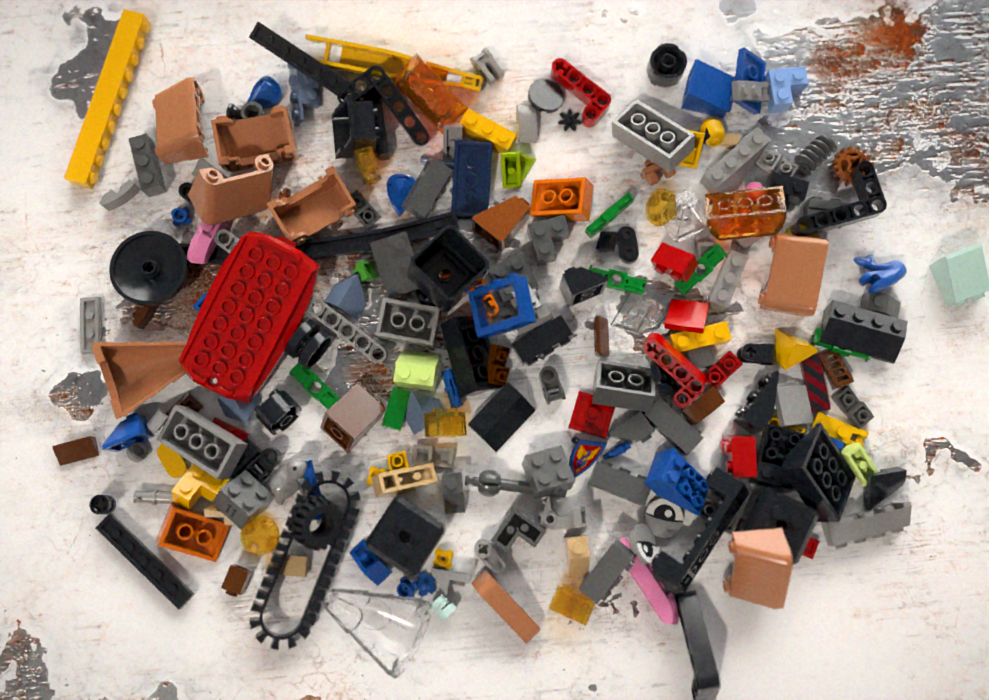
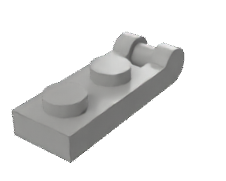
M736 80L731 82L733 101H771V95L768 93V88H770L769 81Z

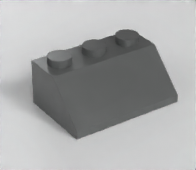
M406 231L370 243L388 297L418 289L407 278V270L414 253Z

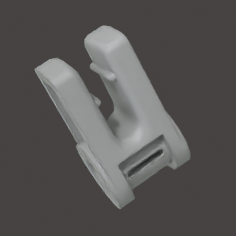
M483 48L482 52L477 56H472L470 61L476 71L492 86L495 83L493 74L498 79H502L505 74L494 60L490 51L487 48ZM486 67H489L493 71V74H491Z
M480 539L476 542L474 547L476 555L494 574L498 575L506 568V564L491 543L485 539ZM479 544H482L483 546L487 544L488 552L479 553Z

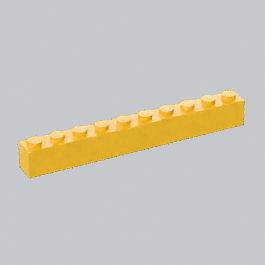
M126 9L122 11L64 179L73 185L93 190L94 184L98 181V172L104 164L105 152L109 149L110 138L116 129V121L121 114L123 100L127 97L129 83L132 82L135 66L139 63L140 51L144 48L146 34L150 31V22L142 13Z

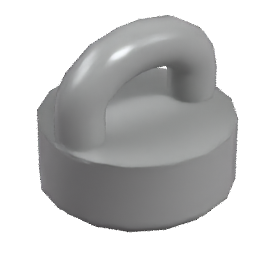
M134 442L127 448L126 454L131 461L139 463L147 457L148 450L141 442Z

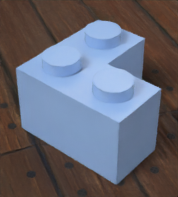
M806 66L772 69L767 72L764 82L769 81L770 83L768 93L771 95V101L767 102L769 113L787 112L793 104L792 94L803 92L808 85Z

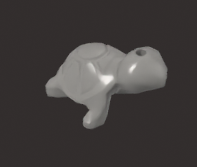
M302 459L290 460L287 465L279 463L278 466L280 468L271 475L267 482L263 483V486L274 495L278 505H283L284 500L293 496L298 490L301 493L305 492V489L301 487L302 484L297 480L305 475L307 464Z

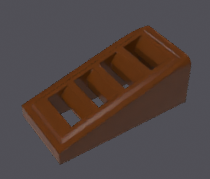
M828 350L819 354L823 370L832 390L854 382L839 353ZM828 356H834V359H831L829 361H826L825 359ZM837 363V366L830 368L829 364ZM839 369L840 373L834 375L833 371ZM843 376L844 380H837L838 377Z

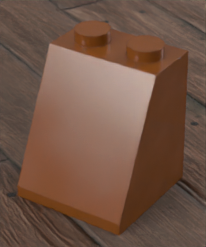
M513 196L472 217V230L502 252L529 219L530 204L524 198L519 199L517 196Z

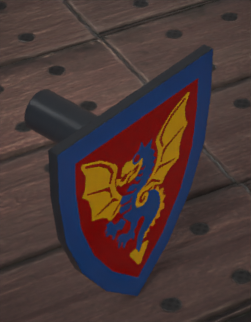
M576 436L572 438L571 442L575 446L570 455L569 465L574 478L585 472L595 463L606 447V442L583 440Z

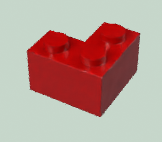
M747 434L722 435V440L719 442L720 451H723V455L728 457V461H725V471L735 478L757 477L755 436Z

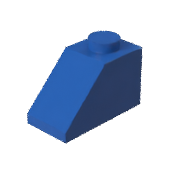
M363 539L349 553L364 575L379 586L392 571L382 558L367 549L366 540Z

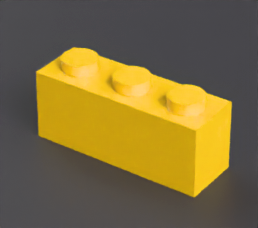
M469 108L459 124H463L464 135L477 142H491L492 150L500 154L511 152L516 144V133Z
M727 321L705 326L704 333L683 331L671 334L667 338V341L681 354L706 346L714 347L727 344L732 340Z

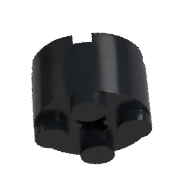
M665 43L659 45L652 52L647 65V75L651 84L659 87L677 85L687 66L686 54L675 44Z
M278 389L273 390L269 394V398L264 403H259L254 409L256 418L272 435H276V431L279 429L283 432L289 428L299 417L297 415L298 410L302 411V408L286 391H279Z

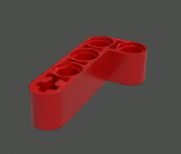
M557 58L552 62L550 74L552 79L587 105L583 110L581 121L585 127H594L608 112L611 96L566 60ZM570 79H575V80H577L578 82L572 83V82H570L569 80H570ZM584 90H590L592 93L586 94ZM598 101H604L606 105H600ZM592 114L595 118L589 119L586 115Z
M649 334L643 345L644 352L680 384L673 400L678 407H687L703 393L707 381L706 376L660 334ZM664 355H669L672 359L668 360L664 358ZM678 368H684L687 372L682 373ZM698 381L701 383V385L697 386L694 385L692 382ZM679 394H685L687 398H683Z

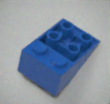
M674 448L656 453L645 484L657 496L698 516L701 514L709 490L706 484L707 481Z

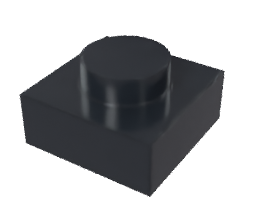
M601 231L595 249L600 252H614L619 234L615 231Z

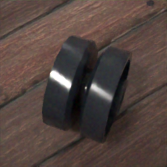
M309 319L293 333L285 346L284 352L293 359L298 357V363L309 369L325 354L333 341V336L325 329L319 331L320 326L312 319Z

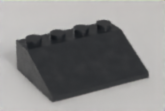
M817 423L787 454L781 470L803 502L817 510L819 516L817 522H839L856 476L823 425Z

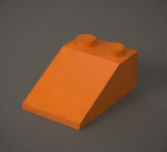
M586 177L534 180L530 216L551 219L565 215L566 221H590L594 186Z
M170 503L156 542L158 546L216 562L230 525H224V522L221 520L205 517V514L192 509L187 510L180 505Z

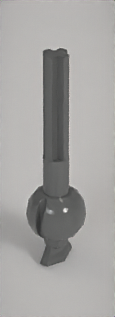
M485 470L480 473L479 477H465V486L472 484V486L478 487L479 493L486 497H493L500 490L532 494L527 481L501 479V475L494 470ZM567 491L549 496L566 497Z

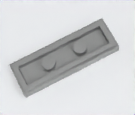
M101 297L80 298L81 354H94L91 344L102 342Z

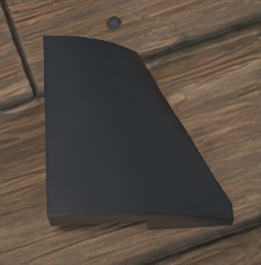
M900 467L881 469L877 473L866 474L867 491H864L865 509H872L902 487L906 480L907 470Z

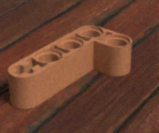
M486 569L471 583L478 594L526 644L541 630Z

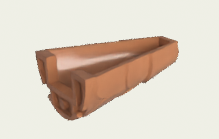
M98 342L91 344L96 362L100 365L111 397L110 403L116 419L128 415L170 383H175L186 374L180 366L179 358L187 342Z

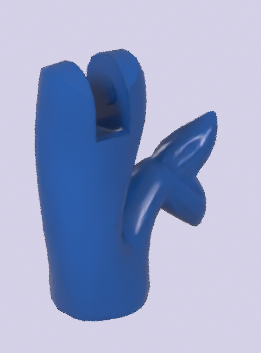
M871 254L865 258L856 257L853 259L858 266L869 271L859 278V284L865 286L870 283L872 285L868 289L870 294L881 292L893 286L904 278L907 273L905 265L899 260L878 264L875 263Z

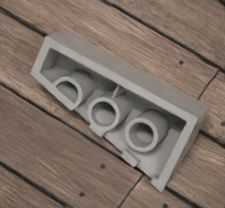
M757 127L709 169L699 182L726 208L771 139Z
M894 502L843 516L839 522H821L827 545L835 546L838 549L848 546L847 542L854 541L855 544L865 542L866 537L873 536V538L885 536L884 532L904 531L903 527L910 526L912 505L911 502Z

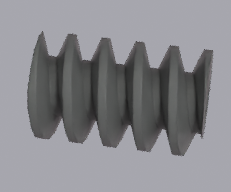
M818 135L800 154L795 156L794 163L799 165V171L802 174L810 175L811 171L816 170V166H820L822 162L826 161L827 157L832 155V152L837 150V146L829 137Z

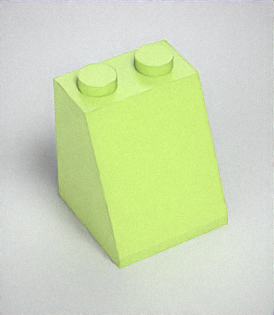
M402 350L396 361L393 382L398 388L436 392L441 354Z

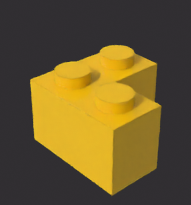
M192 464L173 488L172 501L187 510L192 508L200 496L213 502L218 491L229 483V479H217L195 464Z

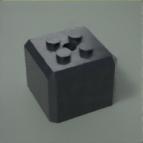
M446 225L411 258L407 270V278L442 312H449L483 279L489 268V260L454 226ZM446 271L449 273L450 278L443 280L439 273Z
M771 487L752 490L734 532L777 529L776 523L779 520H783L786 524V529L783 533L794 565L799 563L819 516L816 509Z
M405 497L393 498L365 541L366 547L407 576H415L420 573L446 533V526L443 522ZM403 530L408 531L411 535L410 540L406 543L399 539V534Z

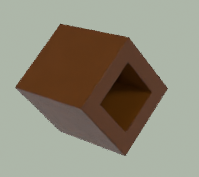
M237 564L230 565L221 588L226 590V594L234 597L244 594L253 571Z

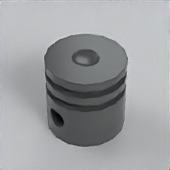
M254 101L245 103L241 108V117L243 119L266 115L261 105Z

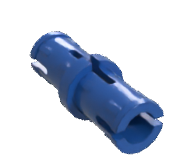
M453 369L441 371L446 387L444 391L448 394L451 409L463 406Z

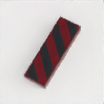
M816 353L799 362L812 413L831 410L820 355Z

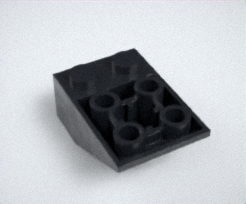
M779 371L768 373L766 376L763 375L757 382L759 387L755 391L752 390L746 397L748 402L744 406L741 405L734 414L736 418L733 421L751 435L762 432L774 416Z
M767 424L756 453L757 477H750L749 483L761 487H771L786 494L794 491V487L781 468L787 454L802 440L805 434Z

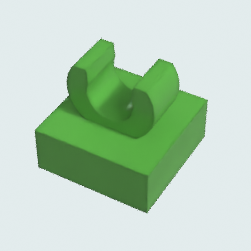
M359 261L355 264L356 269L353 270V274L360 275V283L374 281L379 278L371 261Z

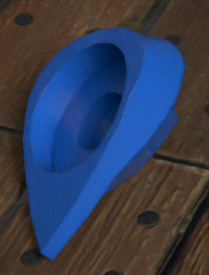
M264 76L254 85L247 102H257L263 109L272 108L282 100L281 88L272 77Z
M405 174L390 176L386 184L388 197L399 217L405 211L401 205L415 183L413 177Z

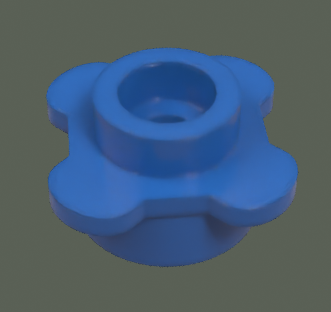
M188 207L172 210L174 226L179 227L181 224L189 225L192 220L189 218L190 209Z
M406 577L400 578V584L397 586V593L402 598L412 600L417 584L416 582L409 581Z

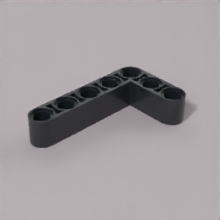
M380 66L370 67L338 91L337 99L342 104L341 95L343 93H349L352 95V101H358L375 89L412 142L418 147H423L428 143L429 133ZM373 71L381 73L382 76L379 80L371 78ZM358 82L366 84L367 87L364 91L356 89ZM384 87H391L393 93L390 96L384 95L382 93ZM396 102H401L404 105V109L397 112L394 110L393 105ZM406 118H413L415 125L407 127L404 123ZM418 133H423L426 136V141L419 143L416 141L415 136Z
M862 161L851 171V179L859 201L802 216L792 225V234L794 236L807 237L869 220L880 215L886 209L887 202L873 164L869 161ZM859 169L863 170L865 175L861 174ZM866 187L870 188L871 193L866 190ZM872 204L877 207V210L873 209ZM854 209L859 212L860 216L854 213ZM835 214L840 215L842 221L838 220ZM817 219L822 220L823 223H824V226L820 225V224L817 222ZM799 224L804 225L806 231L801 230Z
M695 590L675 593L678 614L694 673L691 685L693 700H716L721 687L720 678L697 593Z

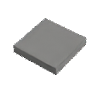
M806 385L777 387L775 406L780 427L814 423Z

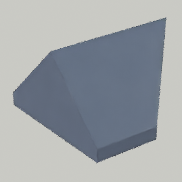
M358 274L335 284L325 299V302L355 320H358L367 305Z
M414 390L410 391L405 419L414 435L448 417L439 399Z
M257 393L250 403L228 399L223 396L217 400L225 417L247 423L261 398Z

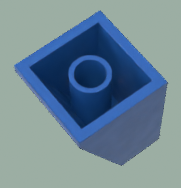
M695 59L688 74L681 109L724 118L727 112L730 113L733 104L730 98L732 95L731 82L734 81V76Z

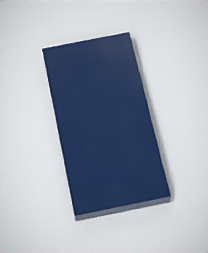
M455 140L451 211L455 212L456 217L472 218L474 215L489 209L492 161L491 142Z

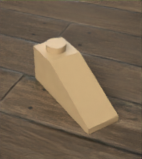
M433 463L385 472L371 478L376 498L438 482Z

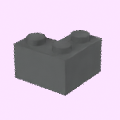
M565 215L528 224L527 232L537 266L555 261L557 255L553 243L568 239L570 232Z
M513 508L491 541L506 552H508L518 536L533 547H536L546 533V530Z

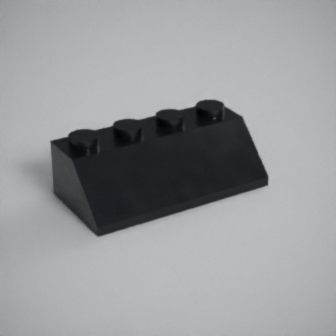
M832 300L824 309L820 342L832 345L831 347L837 346L844 350L855 351L872 356L874 359L894 364L906 338L908 321Z
M473 316L454 317L440 324L460 398L502 388L500 385L488 383V356L491 345L489 338L477 337Z

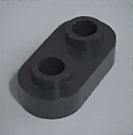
M623 226L617 232L619 234L617 241L619 257L623 263L632 264L639 256L636 233L633 228ZM623 233H628L630 237H624ZM626 251H632L633 255H627Z

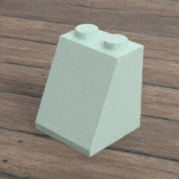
M981 243L947 255L929 265L948 307L954 304L956 307L967 304V299L973 298L975 301L985 297L984 293L989 291V277Z

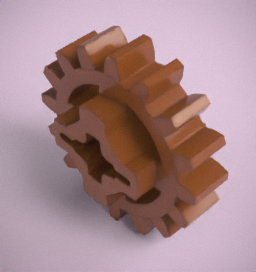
M849 146L847 150L842 148L831 161L834 165L831 171H836L833 177H839V183L845 181V186L851 183L852 187H854L850 175L851 171L860 162L869 161L871 155H865L866 150L860 152L859 146L855 150H853L852 146ZM859 169L860 173L865 175L864 171Z

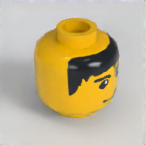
M708 118L699 127V132L705 133L703 144L716 147L725 139L726 133L723 124L718 119Z

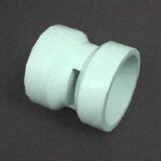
M444 593L429 605L433 611L438 613L441 621L457 608L448 601V597Z

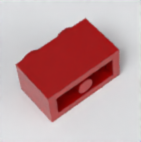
M663 242L650 260L657 273L662 275L665 273L676 281L682 280L684 282H688L699 264L695 255Z

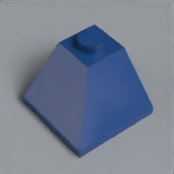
M138 413L126 416V420L121 421L101 446L102 450L119 452L128 448L134 442H143L152 438L153 434L146 425L148 422L146 416Z

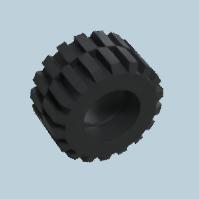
M311 495L308 496V499L302 498L301 503L297 502L294 505L296 508L294 510L291 509L290 514L292 515L288 517L287 521L290 523L288 530L291 531V537L306 548L320 551V548L325 550L327 545H334V540L340 538L338 535L340 532H343L341 527L344 524V519L341 518L343 513L333 502L316 495L315 497ZM321 514L322 520L319 527L310 532L312 520Z

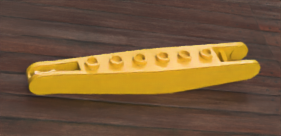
M305 35L307 41L326 44L324 60H316L328 68L362 74L370 67L377 65L385 71L391 81L472 92L481 91L483 77L476 74L462 72L392 50L315 35ZM332 46L342 48L339 63L330 62ZM379 71L371 73L372 77L381 78L382 76ZM448 74L461 77V83L447 81Z

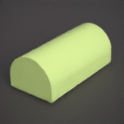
M856 442L844 447L841 453L860 484L865 487L867 485L866 474L877 473L878 471L861 443Z

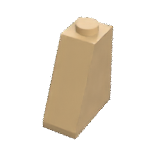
M587 536L564 537L569 577L589 575L590 553Z

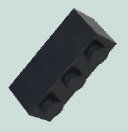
M562 315L515 341L511 344V347L522 366L526 364L531 366L538 361L537 358L544 354L546 357L555 351L553 348L560 345L563 347L571 342L570 338H572L573 333Z

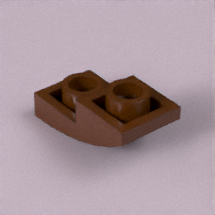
M158 305L136 307V312L132 315L133 326L144 329L152 319Z
M491 343L488 356V383L500 386L506 384L510 368L505 367L510 348Z
M713 385L698 396L690 405L684 407L682 412L690 423L695 426L721 406L725 400Z

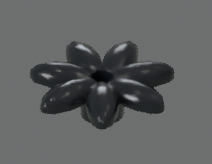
M568 109L567 115L560 113L563 119L558 121V124L564 125V131H567L569 127L576 131L575 124H582L580 120H577L579 113L572 115L571 109Z

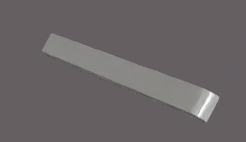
M224 229L219 230L215 234L217 245L229 254L240 240L236 235ZM229 235V241L223 244V236ZM313 294L306 312L373 362L382 363L387 360L388 351L385 347ZM317 303H320L322 306V310L319 313L313 311V307ZM334 314L337 316V322L334 325H330L328 318ZM351 326L353 333L347 337L344 335V328ZM363 337L368 340V345L365 348L359 346V340ZM377 349H381L384 353L383 358L380 360L374 357V352Z

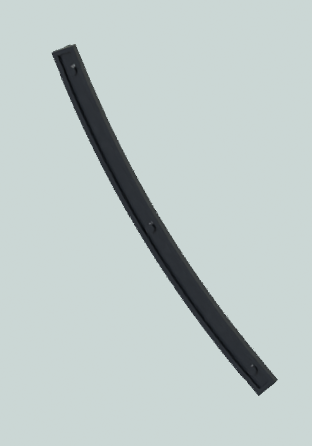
M451 211L376 230L309 239L295 248L302 251L312 260L372 251L371 242L406 231L409 241L412 243L433 238L446 225L454 226L457 230L460 229L455 212ZM179 243L187 254L190 244ZM217 245L210 259L205 264L223 265L229 253Z

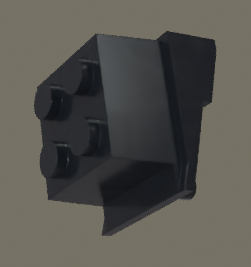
M347 95L341 106L336 107L334 110L332 125L335 159L353 158V154L376 152V145H379V126H377V108H373V101H352V95Z

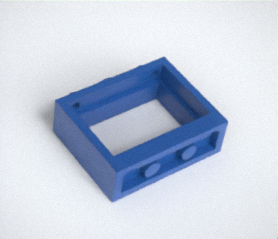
M518 273L509 274L506 276V279L492 280L490 285H479L475 287V290L468 292L477 337L490 338L536 323L527 277L519 276ZM513 286L519 315L489 325L483 296Z

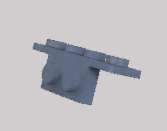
M287 63L290 69V102L293 107L291 119L294 121V127H299L304 121L303 107L318 108L320 106L319 85Z

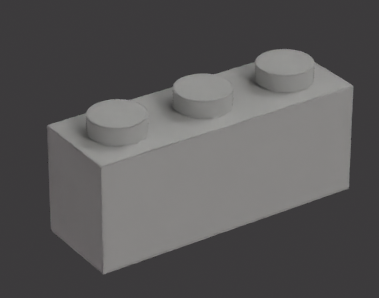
M732 249L723 261L706 302L710 303V308L722 313L730 304L749 258Z

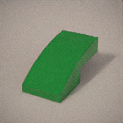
M393 387L382 427L401 431L410 391Z

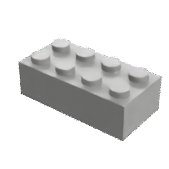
M637 99L612 121V137L669 173L694 150L695 134Z
M179 405L174 406L156 439L217 479H229L248 445L188 406Z

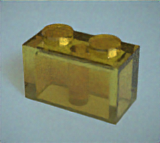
M372 146L355 150L354 155L363 183L372 185L382 180Z
M443 408L431 409L432 412L424 413L425 437L453 438L467 435L465 412H457V409H445L443 411Z
M564 583L562 587L557 585L548 608L586 626L595 603L582 592L580 595L574 593L573 587Z

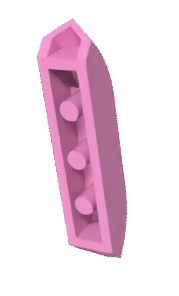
M202 221L191 240L187 259L191 263H207L217 246L215 234L219 230H226L230 221L215 225H207Z
M620 538L619 541L632 551L630 541ZM636 554L632 559L635 563L630 568L629 573L660 620L664 623L678 625V607L672 592L669 591L664 594L665 588L659 579L656 581L652 576L654 571L651 566L640 563L637 560L639 557Z

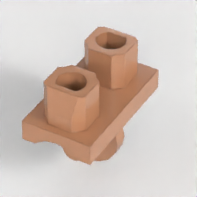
M647 160L644 162L646 168L642 169L643 173L640 176L642 180L646 179L650 186L660 182L657 173L663 172L665 178L668 179L676 174V170L674 168L669 173L652 161Z

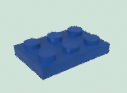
M745 47L739 49L734 80L764 82L766 62ZM733 101L753 115L760 114L762 102Z

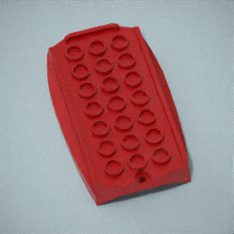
M253 231L241 236L239 242L218 271L179 358L182 370L193 382L225 398L248 403L260 391L283 356L288 340L298 329L308 309L317 283L320 266L302 251L296 249L297 243L281 235L276 239L268 234Z

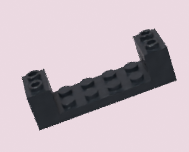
M718 467L714 471L709 472L706 484L711 493L721 500L716 506L717 511L714 516H710L705 523L706 528L703 533H699L694 540L695 545L692 550H688L683 557L684 562L680 563L663 551L660 554H656L651 562V568L659 576L683 592H686L749 495L744 482Z

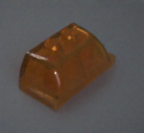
M418 52L391 78L393 83L442 135L444 123L454 124L469 108Z
M783 186L705 194L707 226L710 233L719 241L777 235L784 226L786 205Z

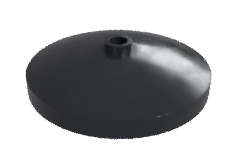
M158 231L139 232L125 239L113 253L109 266L110 280L115 290L124 299L139 306H156L169 301L183 288L189 273V261L183 247L170 235Z

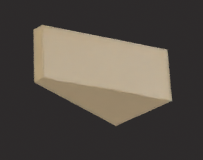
M726 134L725 139L718 146L733 149L739 144L741 134Z

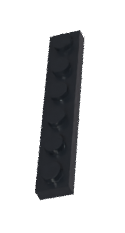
M259 21L248 37L336 96L341 88L350 83V81ZM343 93L341 99L345 100L349 93Z
M109 513L96 526L95 529L178 610L182 609L195 595L112 513Z

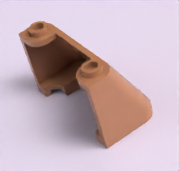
M195 77L183 79L155 95V99H152L156 115L157 146H155V153L164 164L209 157L208 148H205L202 144L205 136L201 127L200 105L204 103V94Z
M282 105L274 106L268 115L233 121L228 116H218L216 120H211L219 166L227 172L255 168L254 160L256 157L264 154H269L274 165L298 160V148L287 107Z
M269 154L260 155L254 160L256 171L225 179L215 168L200 169L188 193V197L200 219L207 225H215L267 210L268 206L266 203L271 201L273 161Z
M334 166L325 170L326 175L324 178L320 176L318 177L319 181L289 198H281L282 202H276L273 199L266 203L285 237L297 243L296 246L303 244L306 238L341 218L350 217L356 212L357 205Z
M774 234L769 241V248L774 253L767 289L760 293L758 298L760 309L801 317L813 316L819 298L828 250V240Z
M782 528L732 532V539L728 542L730 554L734 555L732 576H726V580H723L724 592H727L731 597L771 609H784L793 561Z

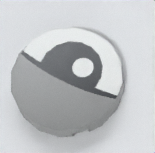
M657 499L646 507L644 524L648 526L654 536L669 538L680 531L683 525V513L679 506L665 499Z
M644 524L635 525L632 527L633 531H630L629 535L632 552L634 555H638L639 559L637 560L644 565L650 564L657 554L655 538L648 526Z

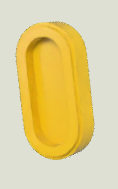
M164 444L158 447L157 455L168 475L173 478H182L188 471L185 459Z

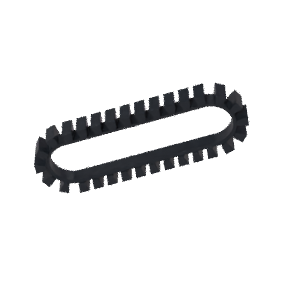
M331 470V480H324L323 472L319 471L314 473L318 480L315 485L311 486L307 480L302 483L301 487L309 491L305 497L307 499L320 485L332 483L340 486L347 498L342 519H344L345 526L350 529L353 528L355 521L346 519V517L350 513L357 518L359 509L350 507L351 500H360L359 491L349 494L347 488L353 485L354 482L348 476L341 484L337 482L340 472ZM297 493L295 502L301 503V499L304 496ZM287 518V520H286V522H285V526L290 525V523L287 522V521H288V518ZM283 528L280 538L289 539L288 543L285 544L278 540L275 550L284 551V553L280 556L273 552L270 562L279 563L276 568L268 564L265 574L274 575L273 580L263 576L260 586L268 587V592L258 588L255 599H261L264 602L261 604L254 600L250 611L260 612V617H250L249 622L251 629L261 625L262 630L255 637L261 644L268 635L273 638L270 649L279 650V640L287 639L288 648L291 649L297 646L293 636L298 632L304 639L308 637L310 629L303 626L304 621L314 625L316 614L308 613V611L311 609L319 613L321 602L313 601L314 596L321 601L324 600L326 591L318 589L319 584L326 589L329 588L331 580L330 578H324L323 574L325 572L333 577L336 568L334 566H327L330 560L338 565L341 557L340 555L332 554L333 549H336L343 553L344 543L337 542L335 539V544L330 546L297 627L291 632L277 634L265 626L263 612L293 541L290 535L291 532ZM343 531L338 536L347 541L350 532Z

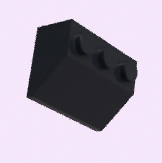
M571 267L564 271L565 273L562 275L559 288L569 308L602 294L609 280L606 276L586 268Z
M507 382L468 423V426L497 452L536 410L518 390Z

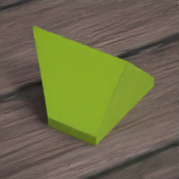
M520 151L501 153L500 163L503 189L521 187L537 159Z

